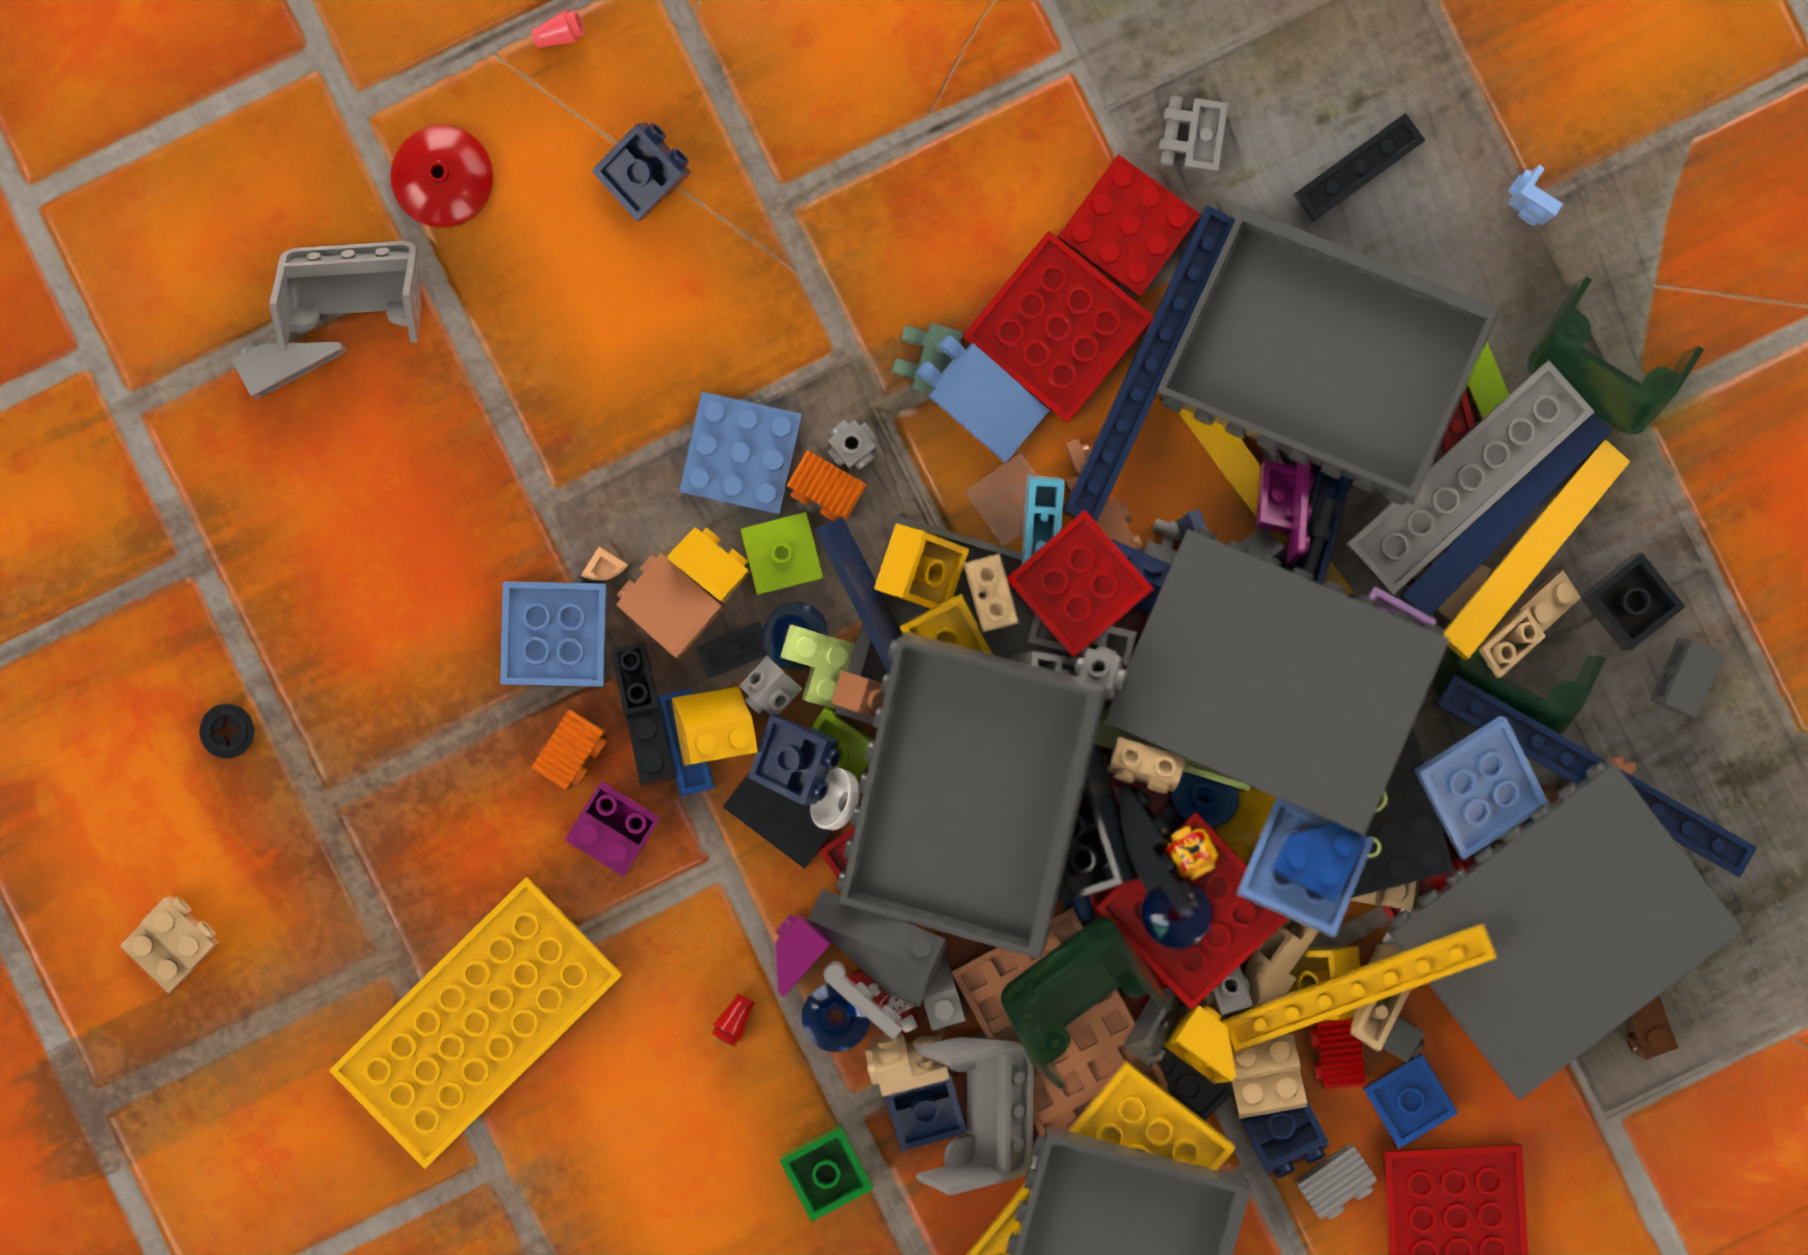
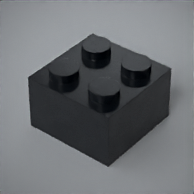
M1643 553L1631 555L1580 596L1581 600L1622 651L1633 650L1686 607Z

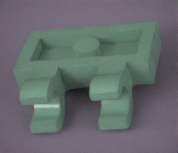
M933 323L930 324L928 332L905 325L901 341L924 348L919 365L896 358L892 374L913 379L912 390L929 394L933 387L923 380L916 371L924 362H930L942 373L953 359L938 347L939 343L945 336L949 337L951 335L961 344L964 332Z

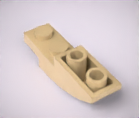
M1564 570L1555 571L1534 591L1525 592L1517 599L1481 643L1479 651L1497 678H1501L1543 640L1546 637L1543 632L1581 598Z
M1289 919L1252 953L1243 974L1247 976L1250 983L1251 991L1249 995L1253 1006L1283 996L1288 992L1296 981V978L1290 974V971L1319 931Z

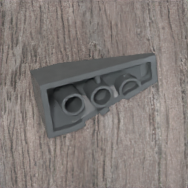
M822 888L808 920L888 994L920 1008L948 946L946 940L902 920L839 903L840 895Z

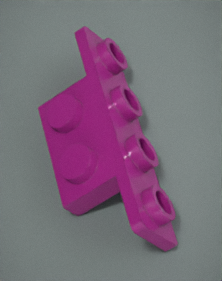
M1264 460L1259 472L1256 528L1288 534L1286 563L1295 565L1302 555L1305 556L1310 545V536L1306 535V525L1309 523L1312 514V505L1308 504V494L1311 492L1314 483V475L1310 473V463L1312 462H1309L1308 465H1303L1293 461V466Z

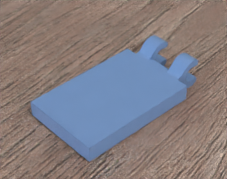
M951 335L949 337L945 336L938 347L953 360L942 373L930 362H924L916 371L923 380L933 387L927 396L996 457L1006 463L1050 410L974 343H970L964 349Z

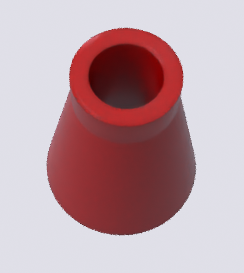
M737 993L734 1000L712 1024L715 1027L711 1034L735 1047L739 1040H743L755 1002Z

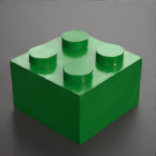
M842 1122L780 1155L779 1161L811 1222L873 1190V1181Z

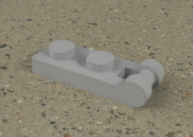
M839 961L830 962L824 971L826 982L894 1040L903 1030V1025L899 1023L902 1017L888 1004L882 1008L873 1000L876 994L863 982L860 981L856 985L845 976L846 970L842 963Z

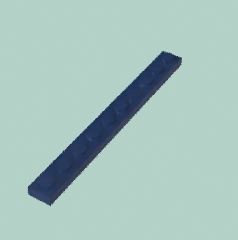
M1208 205L1204 208L1063 507V513L1076 518L1081 512L1086 510L1096 522L1098 521L1235 222V219Z
M1452 675L1436 703V706L1477 729L1482 728L1499 716L1507 718L1526 757L1571 783L1574 782L1576 785L1587 777L1585 772L1594 764L1600 761L1604 764L1607 762L1456 675ZM1621 770L1675 842L1734 876L1741 877L1757 849L1756 846Z

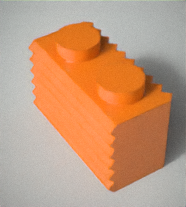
M807 450L789 480L787 487L793 490L790 496L806 506L812 501L822 507L819 512L821 515L831 521L843 517L847 522L867 484Z
M569 709L531 768L565 790H568L571 785L578 787L588 772L584 768L585 763L590 756L597 758L607 741L602 737L606 731L574 710Z

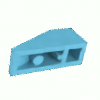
M1026 475L1022 564L1061 531L1065 480L1061 477Z

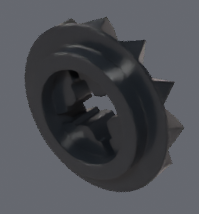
M221 704L213 707L204 715L200 723L199 734L203 746L209 753L219 758L230 759L246 752L253 743L256 728L251 715L240 706ZM226 721H229L231 727L241 728L240 732L231 735L230 746L226 736L214 734V731L225 727Z

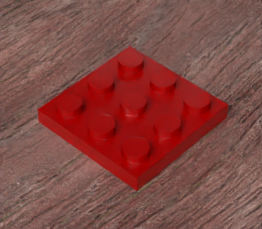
M1118 154L1057 238L1140 298L1201 214Z
M1086 510L1081 512L1006 578L1073 658L1080 655L1155 590Z

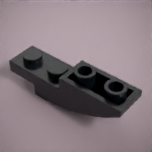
M641 642L611 649L640 784L644 786L675 779L670 747L646 644Z
M1125 783L1120 787L1121 825L1125 843L1135 870L1148 893L1156 896H1161L1165 893L1179 914L1190 917L1200 909L1194 900L1198 896L1189 882L1186 880L1181 881L1175 872L1177 867L1166 852L1163 853L1167 846L1172 843L1167 835L1171 830L1164 819L1159 815L1155 817L1149 808L1152 801L1141 787L1137 789Z

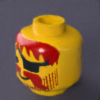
M1188 825L1170 835L1174 842L1167 846L1166 853L1177 867L1176 872L1179 876H1189L1190 880H1193L1215 868L1213 862L1216 861L1218 853L1205 830L1196 829L1192 831Z

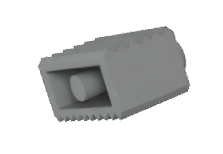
M1347 1143L1334 1154L1294 1180L1320 1220L1324 1217L1330 1220L1341 1214L1345 1210L1343 1204L1353 1197L1357 1200L1366 1197L1374 1190L1372 1184L1378 1181L1351 1143Z

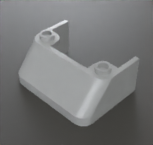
M408 241L301 247L282 253L279 258L269 303L279 351H286L290 332H308L318 324L320 315L386 311L390 322L398 326H408L411 343L418 342L422 310L419 261L415 244Z
M958 1037L917 1046L918 1054L947 1065L953 1071H967V1133L949 1142L944 1154V1167L916 1173V1180L950 1196L1023 1177L1028 1172L1029 1167H1031L1033 1160L1034 1056L1031 1048L1017 1041Z

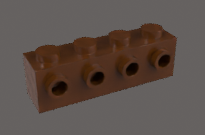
M1659 995L1624 1021L1628 1034H1625V1038L1633 1054L1636 1053L1637 1056L1648 1060L1678 1049Z

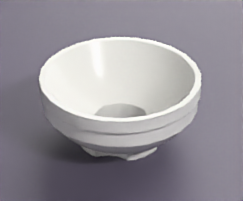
M835 767L829 769L825 779L829 783L826 796L821 801H817V804L810 805L813 822L818 827L826 830H838L852 820L855 807L861 806V793H859V784L856 777L845 769Z

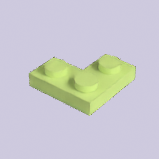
M794 625L789 626L780 658L811 666L801 700L836 710L837 705L832 704L831 700L841 670L848 672L856 644Z

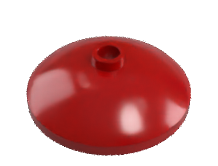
M436 125L415 132L402 143L394 156L390 178L392 190L398 204L410 217L430 227L449 228L471 220L483 209L491 195L494 174L487 151L473 135L454 126ZM437 167L444 168V175L441 178L433 177V171Z

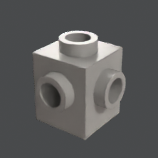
M844 420L829 432L832 435V438L828 440L831 449L827 453L839 468L845 464L849 471L855 466L860 470L875 458L872 454L876 450L873 441L877 437L865 422L859 425L856 420H853L848 424ZM850 437L856 438L859 442L858 447L854 450H849L845 446L846 440Z
M1098 647L1097 650L1087 648L1085 657H1079L1077 660L1074 676L1108 685L1105 699L1113 701L1117 690H1122L1127 670H1124L1122 659L1117 656V652L1104 647ZM1095 668L1103 670L1102 673H1095L1094 671Z
M768 656L739 685L749 695L745 702L758 714L765 710L769 715H779L803 689Z
M1240 966L1201 1001L1203 1006H1209L1218 1012L1221 1018L1253 1006L1249 995L1251 991L1250 983L1247 976L1242 974Z

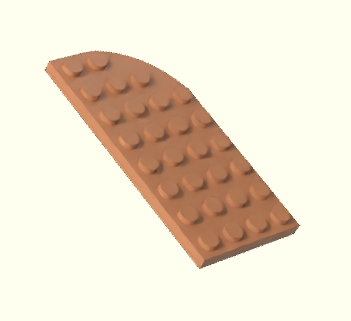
M1073 906L1053 916L1046 949L1040 959L994 947L952 969L951 973L987 1039L1017 1041L1031 1048L1034 1056L1033 1123L1040 1135L1044 1136L1047 1126L1068 1131L1125 1060L1169 1093L1165 1074L1158 1061L1153 1062L1152 1066L1147 1067L1124 1046L1136 1020Z

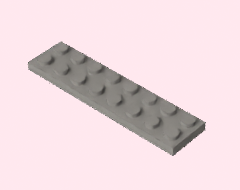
M1549 360L1546 361L1432 464L1414 505L1408 502L1405 505L1391 502L1345 545L1390 595H1394L1595 411Z

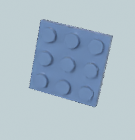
M701 392L679 492L780 515L802 414Z
M503 581L500 684L605 687L607 584Z
M1503 716L1494 719L1414 770L1458 857L1463 860L1501 837L1513 826L1520 825L1530 818L1529 815L1539 806L1545 803L1550 806L1507 718Z
M1277 797L1274 800L1236 895L1328 936L1335 937L1374 839L1353 831L1367 838L1337 900L1333 903L1271 870L1288 836L1334 823Z

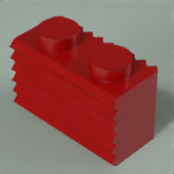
M1353 1017L1342 1020H1323L1315 1023L1314 1027L1308 1028L1311 1048L1317 1047L1318 1061L1312 1062L1315 1082H1321V1087L1324 1090L1366 1085L1361 1040L1350 1034Z

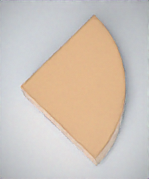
M598 547L581 576L594 581H606L619 576L629 565L603 548Z

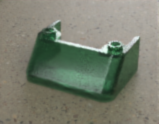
M1586 276L1574 283L1527 360L1528 371L1530 375L1533 374L1549 360L1595 411L1594 414L1600 420L1625 435L1642 433L1675 397L1704 349L1697 346L1685 351L1673 370L1666 367L1655 368L1647 373L1642 383L1620 371L1583 347L1590 337L1591 325L1587 317L1574 308L1592 279Z
M1481 644L1465 661L1448 646L1433 678L1432 688L1435 695L1440 698L1452 675H1456L1562 735L1583 708L1606 658L1600 655L1587 656L1576 681H1561L1552 688L1548 698L1545 699L1503 678H1497L1494 674L1486 671L1488 663L1479 651Z
M1100 917L1090 922L1009 982L1001 993V1004L1031 1063L1059 1089L1064 1087L1065 1083L1053 1061L1063 1055L1070 1045L1071 1038L1066 1026L1119 987L1131 998L1141 997L1148 992L1166 1011L1172 1008L1151 969L1118 926L1107 917Z

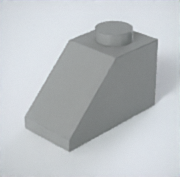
M946 951L923 1000L932 1031L965 1021V1013L954 977L951 973L952 970Z

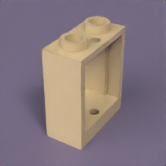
M1000 554L965 563L964 570L981 632L984 633L1016 624L1018 620ZM979 593L985 594V599H981Z

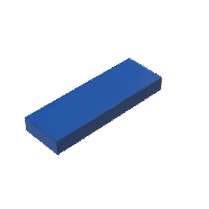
M692 688L658 696L681 796L715 788L709 761L683 766L671 698L692 695Z

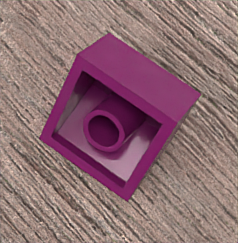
M801 912L796 918L790 914L776 930V933L779 935L775 943L778 993L783 997L831 943Z

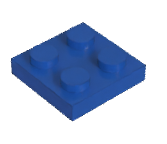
M1421 1052L1415 1058H1410L1407 1063L1400 1064L1362 1087L1399 1149L1458 1114Z

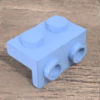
M1541 165L1536 166L1531 171L1526 169L1522 175L1516 178L1508 191L1512 194V197L1507 204L1519 211L1518 216L1523 221L1533 226L1536 224L1542 226L1556 216L1563 203L1534 185L1545 169Z

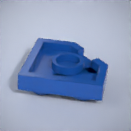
M1336 822L1297 833L1286 838L1271 870L1334 903L1367 838Z

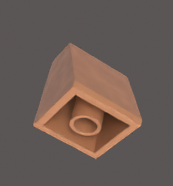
M660 553L657 557L652 554L640 567L639 570L643 574L635 583L629 580L618 592L617 596L620 600L616 605L671 655L681 659L725 609V606L666 558L667 556L663 553Z

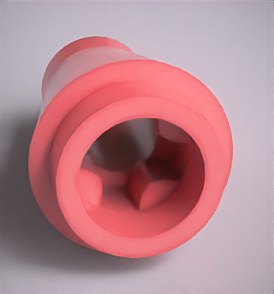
M564 10L541 26L531 30L533 40L538 49L547 46L576 43L579 40L578 38L585 36L582 21L576 10L570 12Z

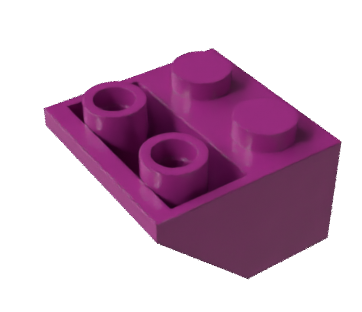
M601 781L565 841L624 877L641 853L661 817Z

